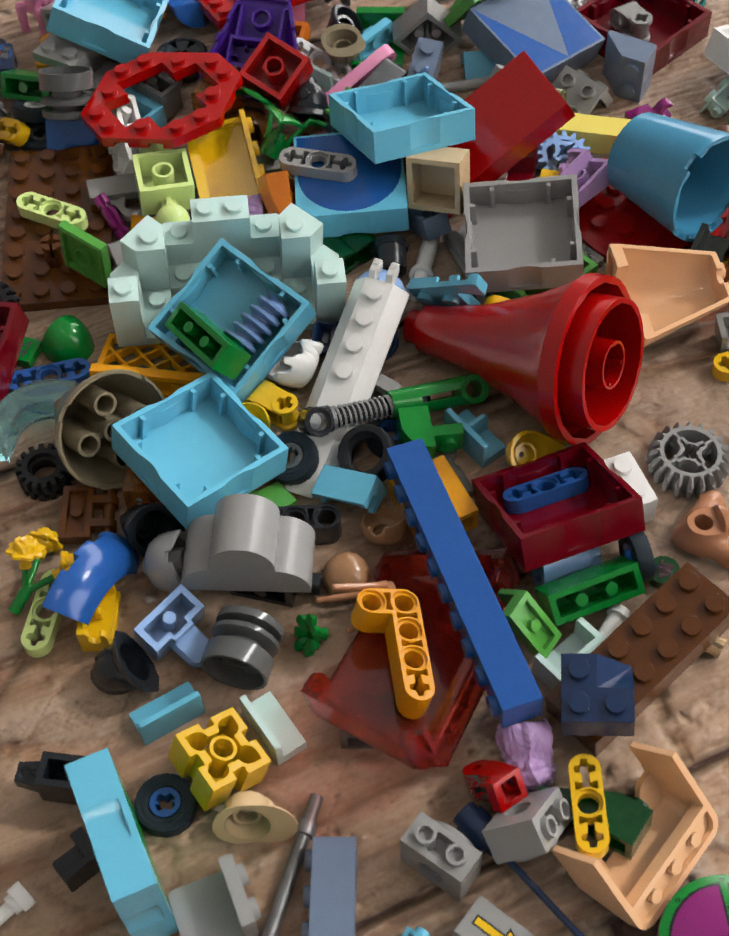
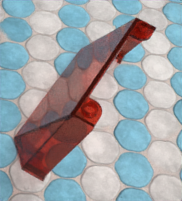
M507 548L474 550L502 611H504L506 605L497 593L501 588L514 589V585H519V571ZM386 551L374 568L373 576L375 581H393L396 589L413 592L420 603L435 685V693L426 713L421 718L413 720L402 716L398 711L385 633L358 631L331 679L329 680L324 673H313L304 683L300 692L317 717L415 770L431 767H448L485 688H479L473 674V667L475 665L472 658L466 659L460 642L463 638L460 631H454L448 615V612L451 610L448 604L443 605L440 601L437 591L439 583L436 577L431 578L428 573L425 561L428 558L425 552Z

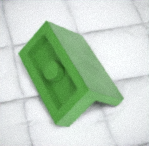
M501 588L497 595L506 605L503 613L510 628L533 656L540 653L547 659L562 634L528 591Z

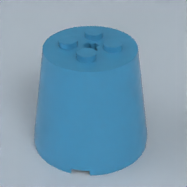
M652 112L639 114L625 125L611 148L607 162L609 183L676 237L687 242H693L702 223L709 225L710 234L716 230L723 222L720 217L729 206V133Z

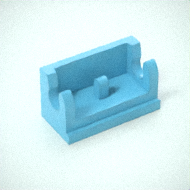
M324 464L311 494L315 498L321 497L320 501L324 503L331 499L357 505L363 509L368 508L367 512L374 514L378 510L383 496H386L387 489L377 475Z

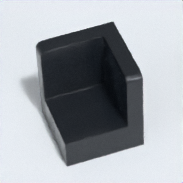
M82 827L69 835L75 846L52 864L72 893L101 871L90 838Z

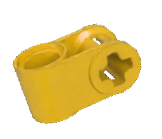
M263 380L244 401L257 403L264 407L270 417V423L280 430L292 431L298 427L297 418L300 412L297 410V397L279 388L271 381Z

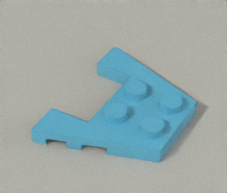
M472 273L468 275V279L460 280L461 276L450 275L449 281H439L440 278L437 276L411 278L408 290L424 306L481 305L472 294L485 295L488 284L479 274Z

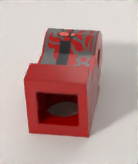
M482 759L469 763L462 770L471 799L489 801L494 811L504 813L528 796L518 766ZM509 778L513 780L514 786L508 782Z

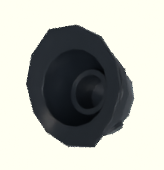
M309 77L306 82L299 85L292 101L289 102L286 114L304 123L308 120L309 116L328 123L330 116L325 113V109H329L327 96L323 87L318 84L314 77Z
M162 503L134 505L126 510L119 519L122 531L134 552L142 557L145 556L149 543L159 534L182 529L181 532L185 531L182 524Z
M116 630L113 643L108 645L107 648L102 649L94 658L95 662L90 671L92 683L100 691L109 695L125 694L138 689L148 693L158 692L159 676L152 660L133 638L125 632Z

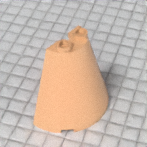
M609 244L606 258V275H612L620 279L625 285L630 299L637 305L643 323L644 347L729 304V282L723 281L726 276L724 264L719 261L716 252Z

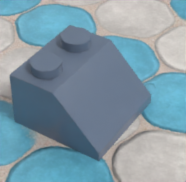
M609 30L603 75L616 96L639 103L651 85L657 45Z

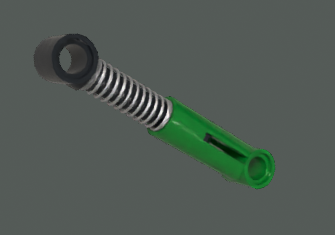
M477 374L460 375L458 377L385 392L383 397L378 396V398L373 397V399L368 398V400L349 402L347 405L344 403L342 406L337 405V407L334 405L330 407L328 405L307 407L299 413L297 425L299 430L307 436L323 437L333 432L334 429L342 428L343 425L347 427L348 424L352 426L353 423L357 425L358 422L362 424L363 421L367 423L368 420L372 422L373 419L377 421L378 418L382 420L383 417L387 419L388 416L394 421L397 419L398 408L428 405L429 413L468 404H478L487 398L489 385ZM469 382L474 387V392L471 396L466 392V386ZM448 391L452 393V395L431 399L430 396ZM315 413L321 418V425L316 430L310 425L311 416Z

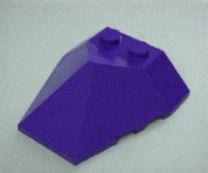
M236 0L226 17L227 21L221 32H218L214 38L215 42L209 53H219L235 69L240 71L267 32L298 50L291 0ZM200 74L199 85L206 88L213 86ZM235 95L236 99L261 102L254 97Z

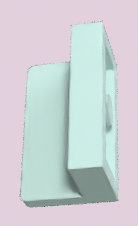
M270 691L253 702H250L245 694L239 697L243 716L278 766L307 748V742Z

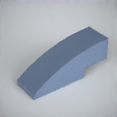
M408 209L409 228L421 238L430 241L452 232L447 213Z

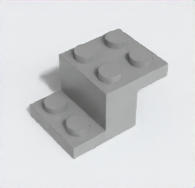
M52 33L32 52L35 61L52 67L87 66L92 68L94 87L83 91V93L91 95L105 73L117 66V64L108 62L106 56Z

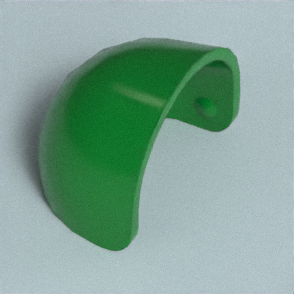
M63 315L50 324L42 340L43 354L53 363L74 358L88 360L95 347L94 340L87 327L72 315Z

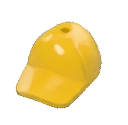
M531 430L521 431L508 442L505 449V457L511 467L534 461L544 455L562 450L565 446L540 432Z

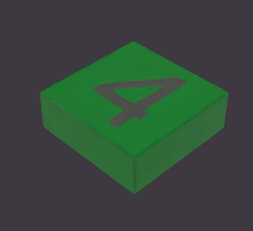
M25 336L17 365L32 368L42 352V341Z

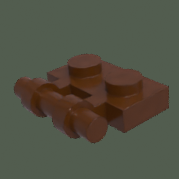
M88 485L64 486L58 533L59 542L61 544H83L87 540L92 541V533L105 531L116 533L117 521L115 520V511L119 509L117 489L112 488L105 490V494L96 495L95 487ZM95 509L103 510L102 518H94Z

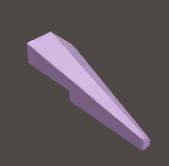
M570 148L567 152L568 159L566 163H560L558 167V176L577 174L580 208L610 185L607 177L608 159L592 158L589 149Z

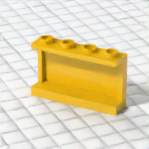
M244 109L239 110L238 117L226 119L222 127L186 143L199 198L247 195L248 197L253 194H260L257 178L264 175L265 170L263 164L258 165L256 157L260 156L257 140L252 141L250 133H254V127L251 117L246 118ZM262 200L264 214H269Z

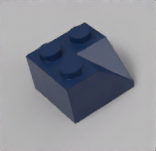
M561 654L562 736H634L635 704L632 666L599 654Z

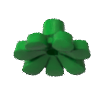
M297 615L296 622L299 626L294 627V636L299 637V639L295 641L294 648L297 652L303 650L304 657L313 656L314 652L320 647L319 641H326L328 639V629L317 626V617L315 615Z

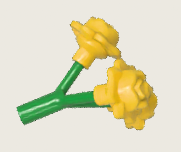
M47 527L37 528L36 531H30L29 534L23 537H16L14 542L8 544L5 554L11 556L12 560H18L19 568L22 569V585L8 608L12 613L20 615L32 592L55 581L61 569L68 571L74 563L73 554H69L68 551L59 552V550L63 549V545L59 542L56 531H51ZM59 552L61 557L59 567L53 570L50 576L32 585L40 561L45 559L47 553Z

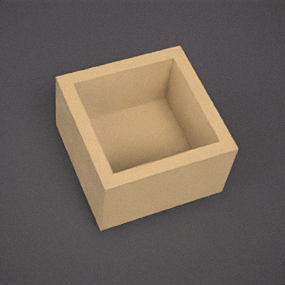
M444 147L407 156L408 209L461 215L464 210L463 183H470V149Z

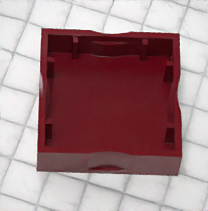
M590 0L577 9L605 38L598 52L604 58L609 30L621 33L611 24L610 11L628 2L636 1L645 11L650 13L653 19L649 25V42L657 45L652 75L707 37L712 15L711 11L692 0Z
M586 442L544 455L525 464L511 466L471 480L475 503L479 509L480 516L525 572L646 530L642 497L622 477L613 473L606 466L605 461ZM570 467H582L588 471L590 487L582 494L523 514L515 515L505 511L503 492L510 487Z

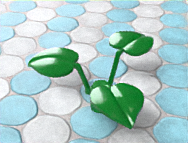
M241 87V89H237L235 95H246L260 100L264 105V109L269 112L266 132L263 136L265 139L259 151L276 161L279 159L280 152L284 148L289 147L294 141V137L299 136L308 126L325 128L327 125L326 122L310 116L302 125L293 117L282 114L278 110L279 107L251 89ZM274 117L278 123L277 130L272 129L271 131L272 121ZM284 124L298 127L299 129L285 141L287 136L281 133Z

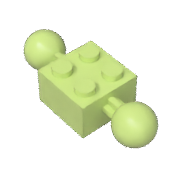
M151 144L149 148H139L140 154L132 155L142 216L156 214L155 220L160 224L190 221L187 210L191 209L190 199H195V187L186 148L165 149L163 144Z

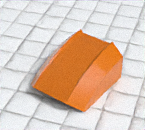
M287 170L264 174L257 178L259 191L269 214L277 213L279 215L290 203L296 205L295 179Z

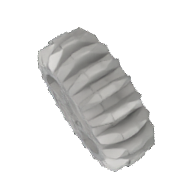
M690 421L684 427L676 422L673 428L665 426L662 432H657L649 444V453H647L646 457L647 465H649V475L654 476V484L663 483V492L669 489L674 490L675 497L680 493H684L687 500L692 494L699 497L708 490L721 488L726 477L729 475V445L723 444V436L714 437L713 429L703 430L702 423L698 427H692ZM668 452L672 454V460L670 461L665 456ZM706 459H708L712 465V467H710L709 469L705 466Z

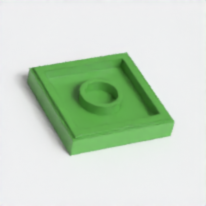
M63 220L57 226L65 265L108 289L107 278H110L112 270L107 244Z

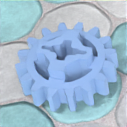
M563 131L561 136H558L555 132L551 135V138H547L538 146L536 169L543 168L559 171L560 163H566L568 159L567 152L570 148L589 149L590 151L591 147H584L585 139L576 140L575 133L569 137L566 131Z

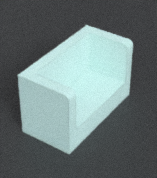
M580 617L576 620L574 632L552 650L547 659L540 653L533 657L531 671L552 690L561 682V654H590L606 638L583 617Z

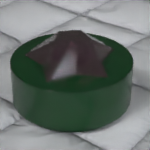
M667 556L654 558L655 576L649 583L658 589L680 569L678 563Z

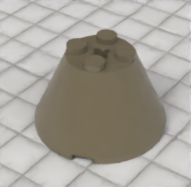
M112 369L85 379L69 388L61 397H58L54 402L56 446L60 460L71 476L84 485L101 490L119 489L138 481V476L112 449L111 425L148 405L164 400L165 398L160 389L150 379L139 373L124 369Z

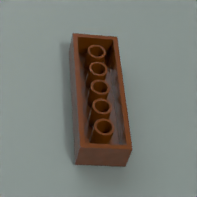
M686 562L590 653L599 654L632 666L635 719L729 628V596L689 562ZM560 682L545 696L546 710L562 725ZM617 736L574 737L596 757Z

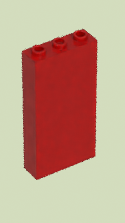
M523 50L464 100L475 108V140L448 147L470 149V183L496 181L576 115ZM403 157L404 172L406 174V157ZM447 213V214H448V218H450V217H452V216L454 215V214H449V213Z

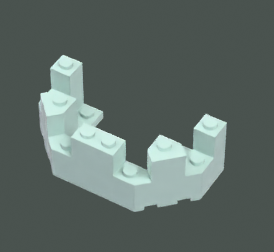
M247 195L190 199L192 218L190 221L160 224L149 215H146L120 240L124 261L110 274V278H107L109 306L118 347L162 343L149 331L148 326L170 301L172 295L177 294L188 283L197 266L220 238L250 258L264 273L279 279L311 303L316 316L304 330H313V325L316 321L327 323L339 321L346 305L347 280L343 258H339L338 253L323 244V223L293 203H290L279 215L277 213L249 215Z

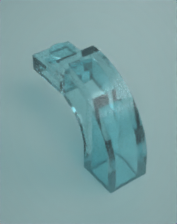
M64 379L35 381L14 390L1 400L0 461H10L19 437L27 427L41 420L55 419L54 402L69 388L76 385V381Z

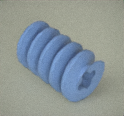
M267 289L265 291L268 298L261 295L257 298L260 307L254 304L249 306L252 316L244 312L241 314L244 324L238 321L232 323L236 332L228 329L224 331L245 351L248 350L254 354L257 351L253 343L257 342L264 345L265 342L262 334L272 336L273 333L270 326L273 325L280 328L281 324L278 318L282 317L287 320L290 318L286 308Z

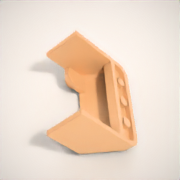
M633 741L629 747L645 770L635 785V797L643 800L653 810L651 827L632 859L630 860L613 851L606 862H604L602 858L596 859L555 845L551 851L579 889L627 924L641 930H648L659 919L669 901L676 894L715 837L718 829V818L676 751Z

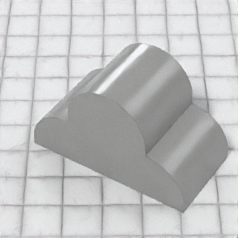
M246 493L228 495L216 503L214 514L200 516L190 522L187 531L180 584L188 590L311 593L315 531L303 520L290 516H281L277 505L265 497Z

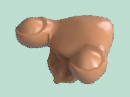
M708 490L702 493L693 507L674 527L671 542L685 552L712 559L719 565L729 569V544H727L729 536V508L725 505L723 495L716 490Z

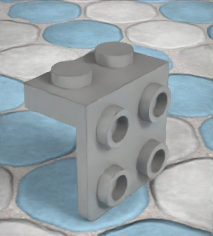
M567 65L552 84L555 88L566 90V102L574 113L589 115L597 103L608 108L613 101L608 92L609 88L604 83L598 80L595 82L582 70H574Z
M232 853L218 858L222 871L174 889L168 895L180 936L260 935L255 921L262 918L255 896L247 898L243 886L250 884L243 862L236 865Z

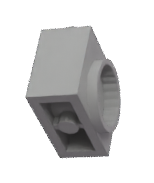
M555 786L528 793L527 797L504 813L497 812L481 832L496 864L511 861L523 862L547 854L558 843L559 836L573 817L568 801L563 798L559 787Z
M422 811L400 839L401 861L458 901L462 900L481 872L482 852L476 849L460 831L445 822L435 821Z

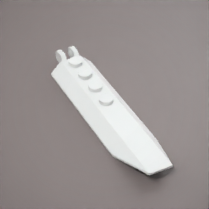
M375 258L369 270V277L355 280L305 408L325 405L337 407V405L342 406L344 403L347 405L349 402L352 403L371 398L410 296L409 293L395 285L400 264L391 263L386 274V281L384 282L378 280L383 268V260ZM316 413L310 419V425L314 430L318 429L321 425V418ZM359 422L357 425L353 423L352 426L348 424L347 427L343 425L342 428L334 429L333 432L323 437L308 436L314 441L319 451L317 470L309 480L302 484L284 485L286 490L313 499L311 491L324 464L335 467L340 466L337 458L338 446L343 436L349 430L361 424ZM294 452L290 455V464L294 463V457H296Z

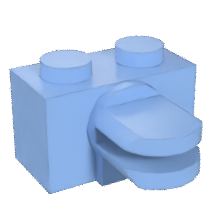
M180 584L133 629L134 640L157 662L172 649L189 666L194 668L201 667L200 660L209 639L195 625L204 617L205 606L188 589Z

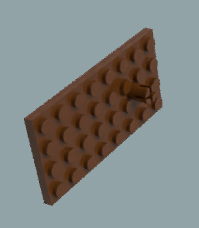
M97 144L73 146L62 150L44 149L10 153L1 281L17 293L16 295L20 298V302L17 303L21 305L23 312L109 304L107 288L102 287L65 265L58 229L22 217L16 204V200L21 194L35 192L81 207L85 210L89 223L84 231L106 244L113 243V230L100 213L102 210H99L96 205H91L86 180L114 176L113 158L109 154V147ZM51 210L47 212L46 215H54L57 214L59 211ZM109 252L111 270L113 272V263Z

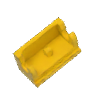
M115 585L109 589L99 603L89 625L77 621L76 636L83 652L101 651L113 643L114 633L118 629L121 593L116 590Z

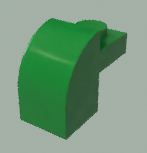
M428 405L398 408L396 428L400 444L422 438L433 459L435 452L449 453L462 448L464 437L462 423L432 426Z

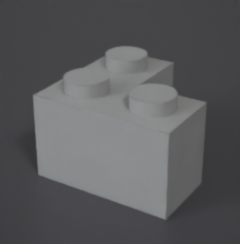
M418 0L392 23L393 43L411 56L415 51L418 37L442 41L443 53L446 54L462 40L461 21L448 28L443 20L450 13L435 0Z

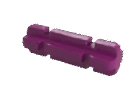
M101 193L93 199V202L99 210H102L100 213L110 228L115 231L118 240H121L130 230L127 226H124L125 222L113 204L110 205L111 201L107 195Z

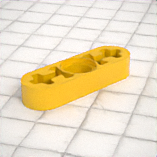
M578 754L570 760L568 765L575 845L578 853L601 859L608 852L610 839L601 765L590 754ZM582 766L587 767L588 772H590L589 787L582 788V775L579 773ZM591 798L598 803L599 809L595 813L585 814L578 808V803L582 799ZM587 825H594L595 838L599 840L597 847H590L589 842L586 841L588 838Z

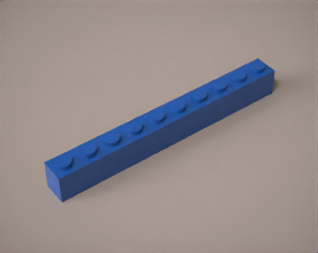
M420 438L386 448L387 462L383 463L386 477L388 480L393 479L396 500L398 504L404 503L406 508L404 516L409 528L414 527L417 533L414 535L417 548L420 553L425 552L428 558L425 560L428 573L431 578L436 577L439 583L437 591L440 601L443 605L448 604L451 610L448 612L451 626L454 631L459 630L463 639L460 642L466 659L472 658L475 665L473 667L475 681L479 688L484 687L488 696L485 697L490 715L498 717L502 728L541 716L543 696L423 439Z

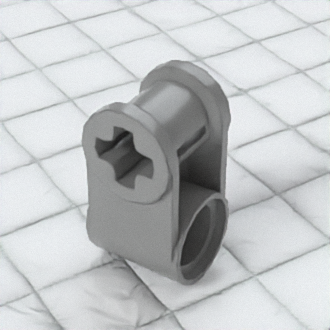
M636 1L628 2L610 11V21L616 30L624 35L649 42V25L652 23L653 18Z

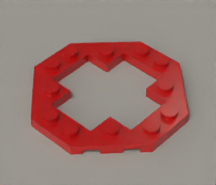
M145 53L130 62L118 64L114 69L107 71L80 115L83 124L104 147H115L119 143H128V146L132 148H149L151 144H163L165 149H175L222 127L225 121L224 114L226 111H230L236 99L235 92L237 89H241L243 85L242 74L219 53ZM164 71L175 82L199 72L213 85L206 88L203 92L196 94L197 102L202 108L196 109L193 113L181 119H175L161 128L149 116L140 118L133 124L125 127L111 112L130 102L127 93L123 89Z

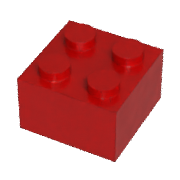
M267 32L239 72L242 74L244 87L269 99L285 112L289 102L293 99L296 89L300 84L306 82L312 74L313 67L309 57Z

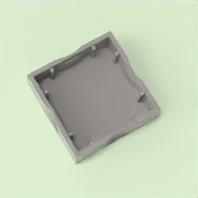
M577 174L536 177L523 181L498 180L463 183L466 226V279H468L469 274H479L488 284L486 293L556 288L584 275L582 238L579 226Z

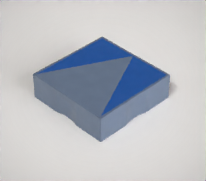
M485 0L469 8L461 29L496 65H507L524 50L550 83L559 76L566 65L577 70L595 60L605 40L568 0Z

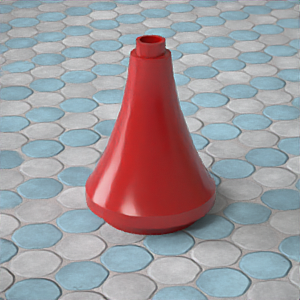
M587 273L570 283L542 293L491 304L464 306L427 305L421 310H411L406 316L403 326L405 340L408 343L414 344L419 352L442 359L472 374H477L490 386L523 408L555 441L574 446L582 442L591 443L603 431L609 430L620 420L634 394L643 358L644 331L641 314L637 305L630 299L629 293L620 279L612 275Z

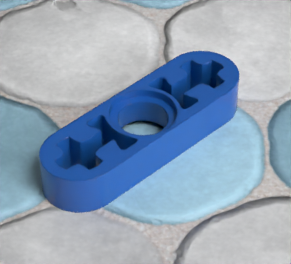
M74 358L15 371L9 388L10 394L16 399H27L68 390L90 377V364L84 358ZM81 370V374L76 375V371ZM53 374L57 376L53 382H43L44 377Z
M570 467L510 487L503 492L505 511L515 515L523 514L582 494L590 487L588 471L582 467Z

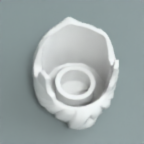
M309 339L295 341L267 375V379L285 387H304L312 379L316 371L319 355L323 351L324 345L321 342Z

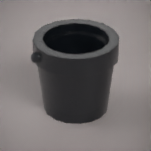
M388 234L377 238L372 243L369 251L373 254L374 258L383 260L382 269L388 270L391 263L394 262L400 264L397 277L401 278L406 274V254L410 248L406 240L396 234Z

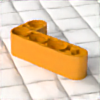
M364 589L357 596L351 613V623L361 632L385 633L397 709L402 716L408 719H419L426 713L435 693L419 600L409 590Z

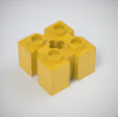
M233 707L210 717L205 730L198 723L176 734L167 755L181 778L190 775L193 779L190 791L204 812L226 801L233 787L238 792H241L262 782L271 763L270 758L256 739L248 742L244 737L248 727Z

